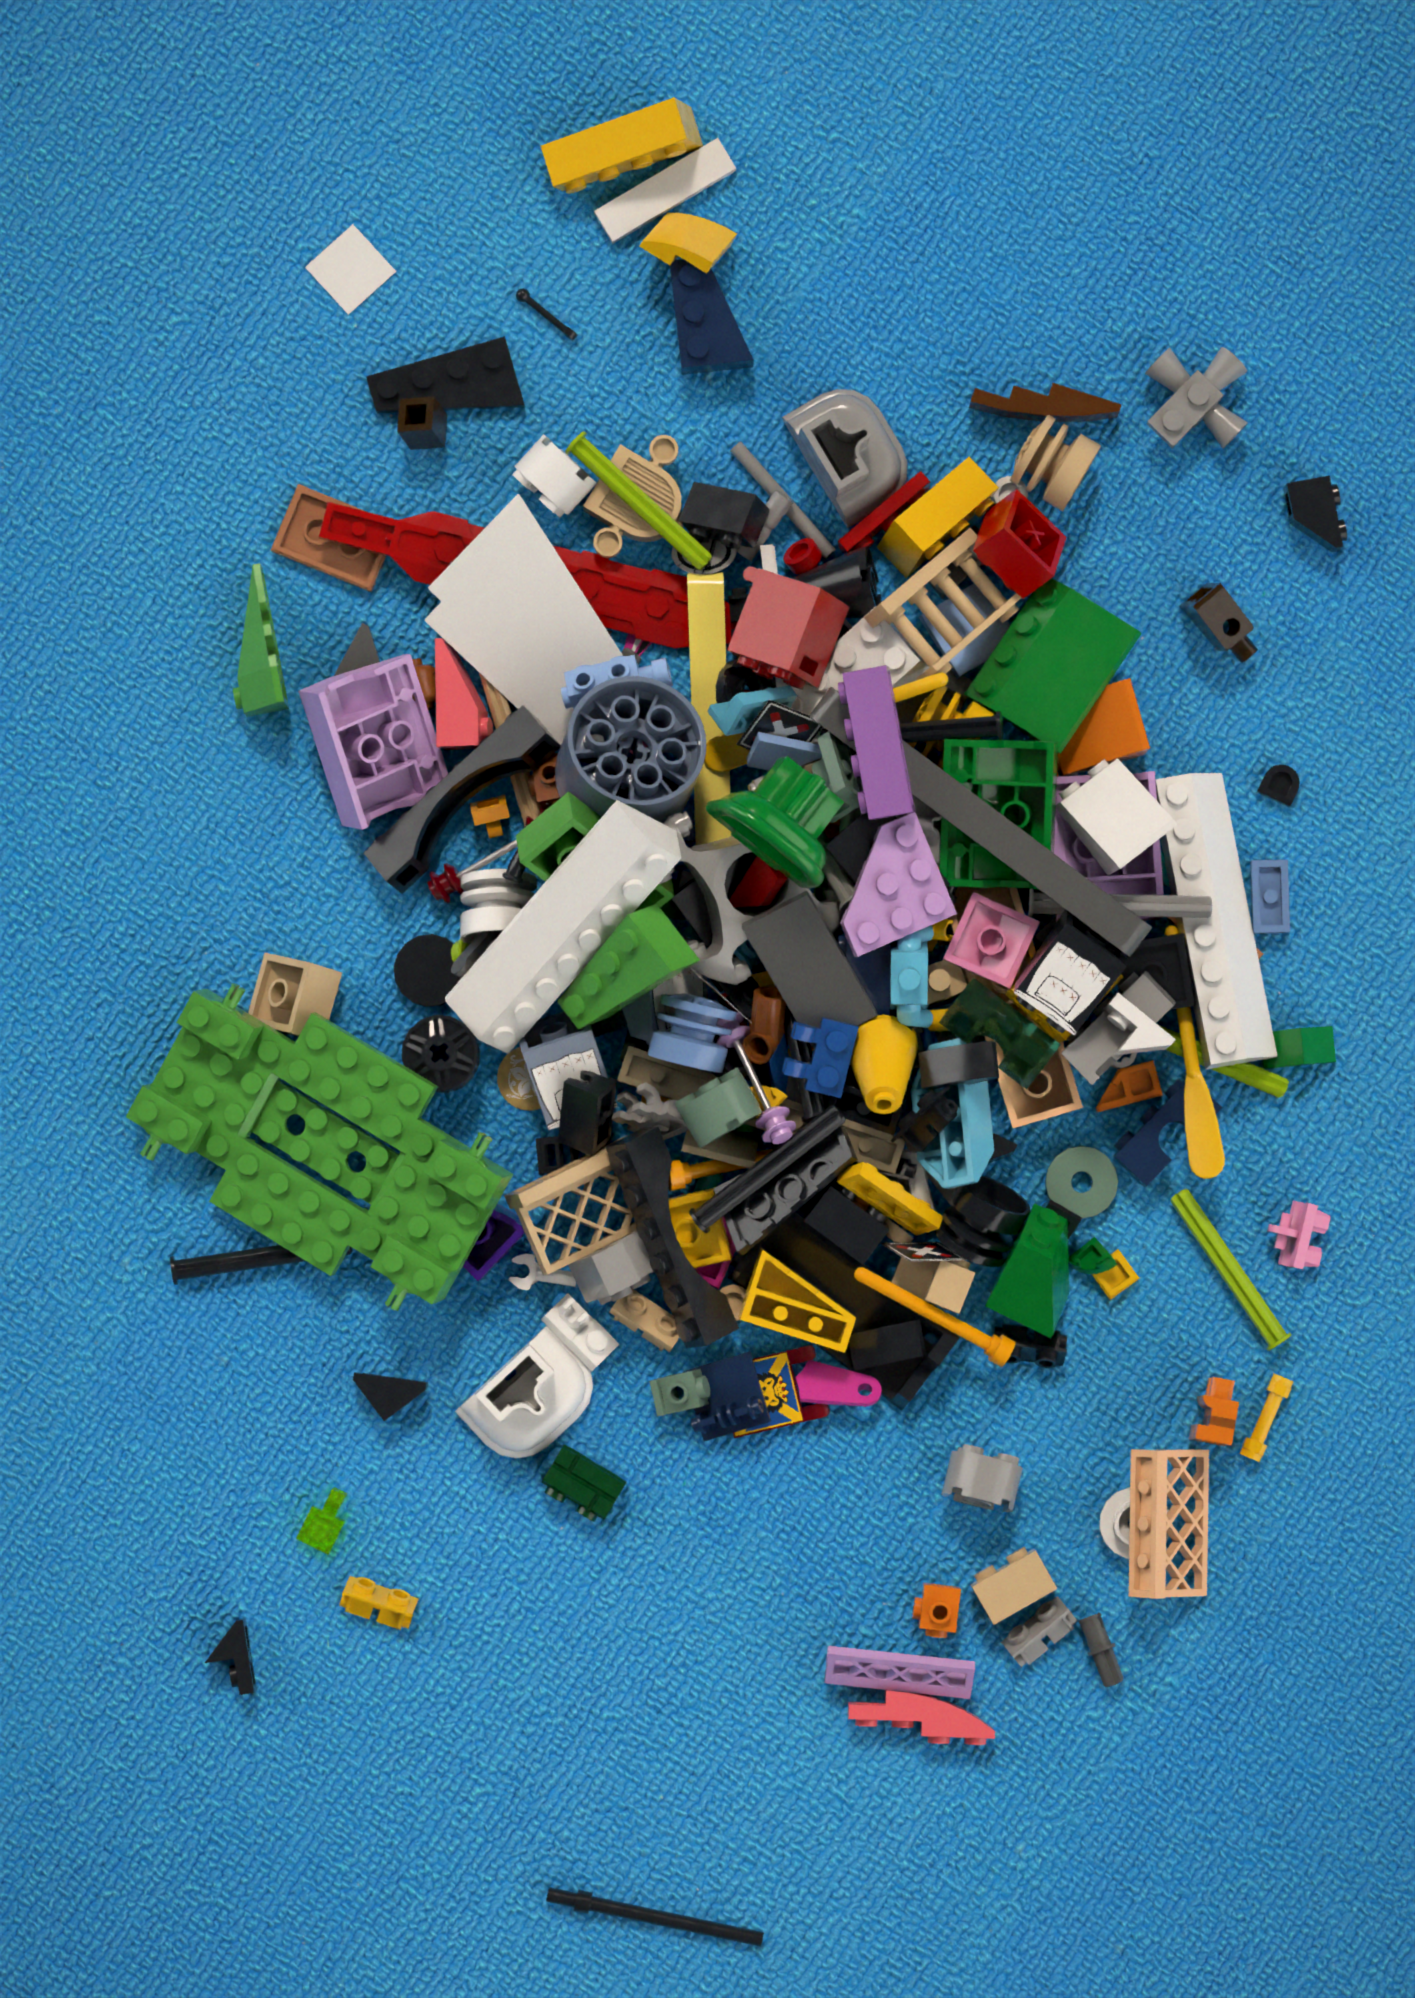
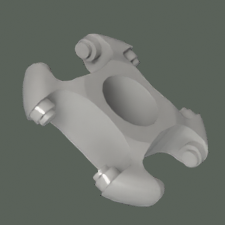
M761 776L748 784V790L754 791L765 776ZM686 811L668 816L664 822V825L677 831L681 853L679 861L685 863L704 894L712 930V944L709 948L706 949L705 944L698 943L697 940L687 942L700 959L697 963L689 966L694 971L708 978L734 985L747 980L751 976V972L746 961H740L738 957L732 959L737 947L748 940L742 929V923L806 890L833 936L835 937L838 933L844 914H841L838 909L840 902L829 882L826 883L827 887L823 890L826 898L819 901L814 897L809 888H801L787 877L769 906H758L744 911L733 908L726 896L724 885L726 874L736 859L752 851L732 835L707 844L687 847L683 838L690 835L689 830L693 828V825ZM674 867L659 884L672 878L671 874L675 871Z

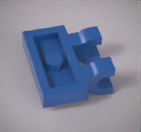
M825 1017L821 1018L819 1027L794 1021L790 1036L795 1040L815 1043L811 1062L808 1063L785 1057L781 1071L784 1072V1075L805 1078V1090L841 1098L859 1027Z

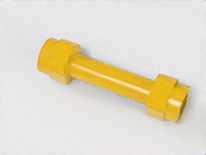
M1273 1373L1266 1388L1267 1391H1270L1251 1437L1245 1438L1239 1454L1260 1462L1267 1448L1264 1441L1283 1397L1287 1399L1293 1381Z

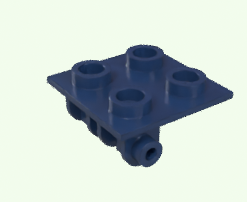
M750 1351L683 1371L687 1372L701 1368L702 1376H706L710 1385V1397H707L709 1404L694 1408L696 1417L691 1419L693 1430L695 1432L701 1431L703 1441L771 1422Z

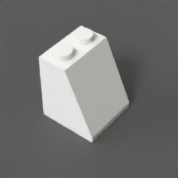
M1118 758L1110 764L1104 759L1087 772L1091 779L1082 786L1077 781L1072 783L1059 793L1063 800L1056 805V809L1108 876L1120 870L1178 825Z

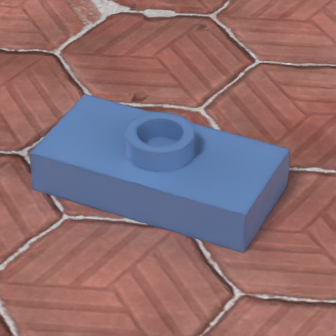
M1251 860L1253 934L1289 933L1288 860Z

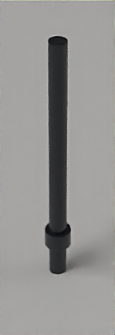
M552 1887L548 1888L546 1902L574 1907L575 1912L588 1914L589 1911L759 1947L762 1944L764 1932L592 1896L593 1892L578 1889V1892L575 1893Z

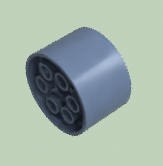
M624 676L607 680L595 686L576 705L556 759L555 781L560 798L569 791L601 817L618 800L664 824L668 816L684 811L702 769L706 755V734L701 718L693 705L680 692L652 678ZM599 734L603 736L605 742H597L591 735ZM628 737L627 741H624V742H623V741L621 740V739H623V738ZM643 741L648 745V747L645 748L642 745ZM630 750L633 751L632 764L627 762V756ZM663 753H671L678 760L669 761L663 756ZM597 758L596 762L585 767H581L578 759ZM615 772L617 775L612 776L608 775V773ZM662 775L678 785L679 788L672 792L662 780ZM643 783H654V784H652V785H646V784H643ZM629 786L628 799L616 796L619 787L626 790Z

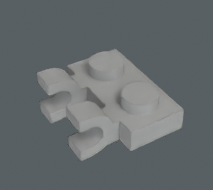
M645 1082L637 1087L636 1092L645 1097L646 1104L639 1103L637 1097L628 1091H623L617 1095L616 1100L625 1105L627 1112L622 1110L615 1112L611 1120L620 1124H628V1130L636 1132L642 1129L659 1127L664 1140L689 1131L674 1104L678 1100L662 1102L659 1092L652 1085Z

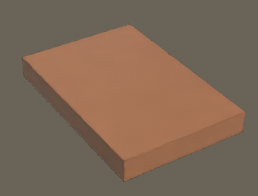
M298 484L272 545L271 552L372 592L386 556L319 539L328 502L358 510L361 509Z

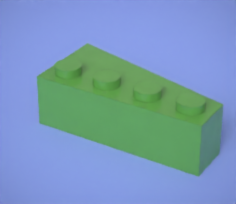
M656 903L628 914L557 1002L579 1030L610 1017L640 996L649 993L664 981L681 973L680 971L697 963L700 959Z

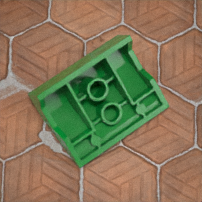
M1051 578L1031 594L964 695L970 701H974L994 712L995 716L997 711H1001L1003 720L1015 726L1029 738L1035 741L1058 742V753L1061 754L1140 637L1141 632L1077 591Z
M944 739L943 771L1054 853L1058 742ZM941 817L940 872L950 883L949 886L1038 889L944 817Z

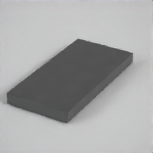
M807 890L742 923L743 931L797 1022L819 1027L821 1018L825 1017L858 1026L877 1016L876 1008ZM810 1043L812 1048H814L815 1043Z

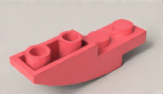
M885 1690L884 1703L848 1702V1719H855V1726L875 1727L877 1726V1720L892 1721V1727L913 1728L914 1721H919L920 1735L928 1737V1743L949 1744L950 1737L964 1738V1744L986 1745V1739H995L994 1729L979 1717L953 1703L927 1694Z

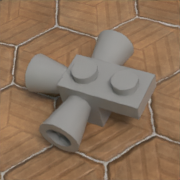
M1221 347L1204 374L1197 370L1190 377L1172 349L1168 348L1145 374L1173 391L1174 394L1146 424L1173 448L1193 427H1196L1203 420L1224 449L1248 422L1218 404L1223 397L1220 390L1247 373L1246 367L1232 352Z

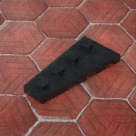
M505 336L366 376L377 413L399 412L400 399L433 396L444 411L467 408L525 407Z
M844 1126L838 1127L724 1215L737 1253L741 1255L747 1253L858 1160ZM740 1175L713 1188L715 1194L721 1191L724 1187H726Z

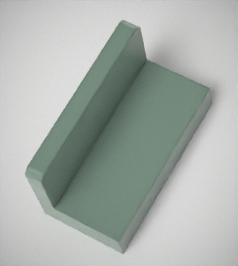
M828 731L817 738L823 758L814 763L811 768L813 774L823 778L826 782L825 786L844 801L830 821L834 823L859 807L858 792H862L863 789L859 777L855 778L853 773L850 747Z

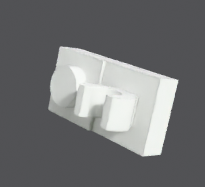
M569 1293L541 1319L591 1371L619 1345Z

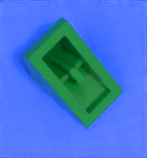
M1333 1026L1273 1031L1277 1057L1262 1059L1263 1069L1335 1063Z

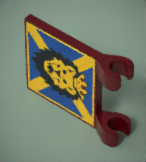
M813 1345L753 1359L771 1422L734 1432V1438L819 1419L829 1415L828 1404L816 1403L802 1407L792 1364L816 1358Z

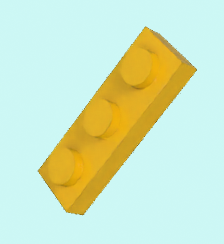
M861 1162L849 1166L837 1178L836 1182L916 1236L940 1228L943 1216L933 1210L929 1203L917 1199L905 1191V1188L900 1183L889 1180L879 1173L875 1166L869 1163Z

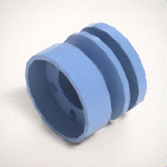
M685 993L675 995L662 994L660 1003L674 1007L675 1012L674 1014L657 1012L656 1017L671 1024L670 1032L653 1031L647 1055L688 1067L723 1073L728 1049L714 1043L713 1039L714 1035H732V1029L717 1025L718 1018L735 1021L737 1012L728 1009L718 1003V1001Z

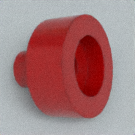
M804 538L795 542L787 549L783 560L792 573L802 574L818 566L822 552L813 539Z

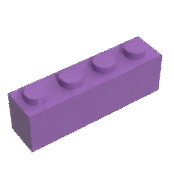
M884 665L842 673L844 682L838 683V691L841 704H848L850 718L844 719L848 741H855L857 755L851 756V763L855 778L861 777L863 791L858 792L861 814L868 813L869 820H876L914 813L915 807L889 666Z

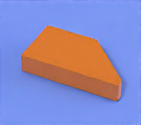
M1154 1061L1118 1069L1096 1106L1097 1113L1162 1096Z

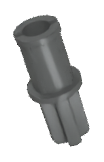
M1101 1613L1079 1620L1078 1622L1081 1625L1090 1649L1088 1656H1093L1103 1685L1110 1687L1121 1683L1123 1675L1112 1648L1115 1647V1643L1111 1644Z

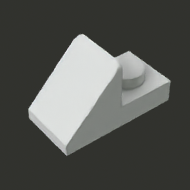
M1120 993L1114 995L1103 1008L1109 1013L1107 1018L1112 1024L1123 1031L1126 1028L1131 1031L1130 1035L1114 1053L1115 1055L1165 1050L1176 1040Z

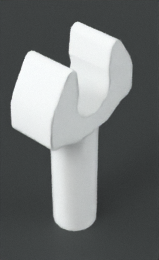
M522 1254L512 1258L513 1263L525 1264L530 1269V1273L526 1278L509 1277V1281L519 1289L530 1290L531 1285L538 1281L576 1287V1280L570 1271L557 1270L549 1275H543L533 1254Z

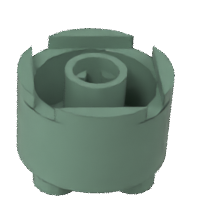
M738 1067L719 1077V1079L715 1078L701 1086L695 1092V1095L691 1093L674 1103L700 1148L740 1127L763 1112Z

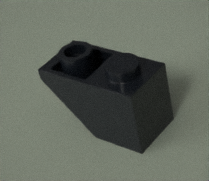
M1330 475L1287 483L1283 491L1290 524L1330 552L1340 551L1343 547L1342 541H1347V530L1344 519L1338 520L1336 506L1341 504L1340 493L1337 484L1331 485Z

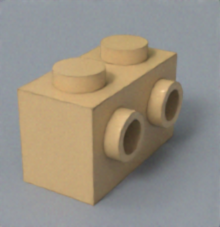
M1022 1547L1006 1557L1008 1561L1006 1565L997 1570L991 1565L974 1575L977 1581L970 1585L993 1625L1057 1589L1035 1549L1027 1552L1026 1548Z

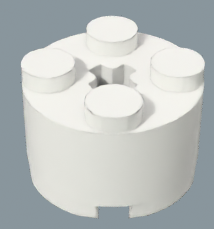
M544 434L514 466L517 470L512 474L534 494L537 490L542 492L543 494L539 500L559 517L564 513L569 515L597 484L576 462L555 446Z

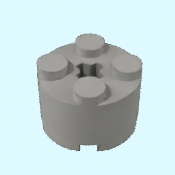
M963 1444L962 1448L958 1447L957 1451L951 1452L942 1496L947 1497L953 1492L955 1493L953 1499L955 1501L990 1510L994 1509V1504L1000 1506L1003 1504L1002 1512H1013L1023 1470L1022 1467L1018 1466V1457L998 1453V1457L983 1455V1448Z

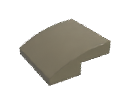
M733 1129L717 1140L700 1148L690 1131H686L681 1151L750 1168L754 1165L761 1136L752 1133H737L736 1129Z

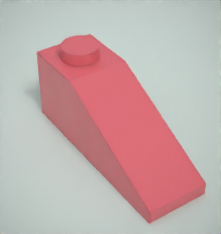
M435 638L436 747L444 750L476 749L484 738L493 733L492 720L488 718V712L457 651L443 638Z

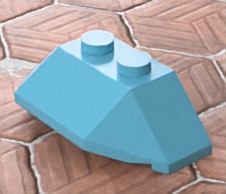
M957 1038L929 1045L928 1050L967 1043L963 1038ZM920 1068L911 1088L912 1110L915 1113L920 1110L916 1105L917 1102L931 1091L922 1089ZM988 1081L971 1085L962 1083L951 1085V1089L944 1096L957 1104L956 1118L938 1133V1136L923 1152H917V1161L944 1189L977 1183L994 1152ZM945 1087L938 1088V1089H933V1090H934V1092L937 1094L938 1092H940L941 1090H943Z

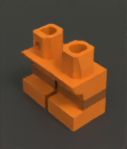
M1218 1377L1208 1378L1205 1395L1197 1396L1198 1405L1205 1409L1203 1425H1191L1189 1440L1221 1446L1232 1445L1239 1402L1231 1400L1235 1381Z

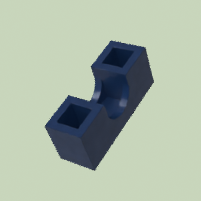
M1180 1078L1166 1090L1164 1094L1168 1099L1159 1109L1153 1104L1140 1117L1139 1121L1143 1125L1133 1135L1128 1130L1114 1145L1118 1151L1112 1157L1143 1187H1146L1172 1161L1160 1148L1158 1139L1161 1129L1170 1122H1177L1185 1126V1082ZM1211 1097L1215 1113L1217 1114L1222 1107Z

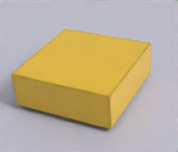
M1119 1249L1110 1254L1118 1265L1105 1272L1091 1274L1109 1300L1140 1279Z

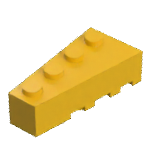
M673 97L541 145V150L553 187L571 194L585 189L588 183L598 180L600 182L609 181L620 176V173L642 169L653 163L696 151L703 147V143L692 108Z

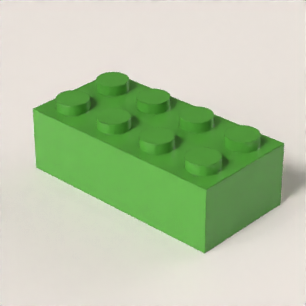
M568 791L516 835L520 863L546 882L600 820L601 816ZM672 878L658 884L635 911L656 903L661 908L675 896Z

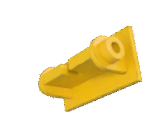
M349 1576L342 1592L339 1606L346 1608L345 1612L366 1619H370L373 1608L380 1611L376 1622L401 1630V1627L409 1629L419 1598L410 1596L408 1592L401 1589H389L377 1585L374 1581L365 1577L356 1578Z

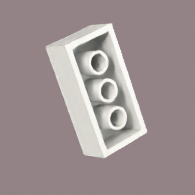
M863 617L836 642L819 688L806 684L803 690L792 687L798 696L791 708L810 715L830 687L838 691V683L844 682L842 673L887 665L890 669L892 686L895 688L915 681L929 667L893 623L889 625L884 619L876 627L872 628ZM820 731L811 743L819 744L817 738L820 737Z

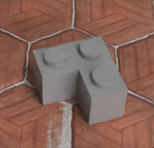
M637 1231L568 1265L586 1303L599 1300L601 1305L610 1301L614 1302L631 1294V1289L651 1281L649 1274L654 1272L650 1266V1257L644 1242L639 1237Z

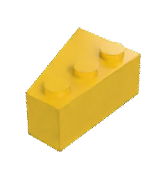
M968 457L892 522L877 548L907 578L927 559L930 561L944 548V543L949 538L956 539L968 528L970 525L968 521L975 514L979 518L982 517L995 504L992 501V497L999 487Z
M760 1247L738 1315L739 1319L845 1353L856 1317Z

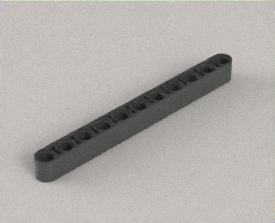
M830 687L809 716L856 751L855 741H848L844 719L850 718L848 704L842 705L839 692ZM903 741L911 791L914 796L1123 953L1131 957L1152 929L1150 925Z

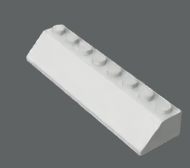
M1189 773L1155 779L1157 802L1178 824L1160 838L1172 895L1209 896L1212 899L1211 917H1176L1178 931L1185 935L1196 1002L1193 1009L1205 1070L1277 1057L1222 773Z
M618 800L614 802L446 995V1003L478 1040L504 1053H510L585 968L624 918L640 906L679 862L681 853L677 831Z

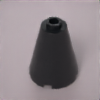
M867 546L859 547L791 578L822 588L848 605L849 610L846 618H863L882 602L881 594H877L876 583L879 582L876 566L870 549H867Z

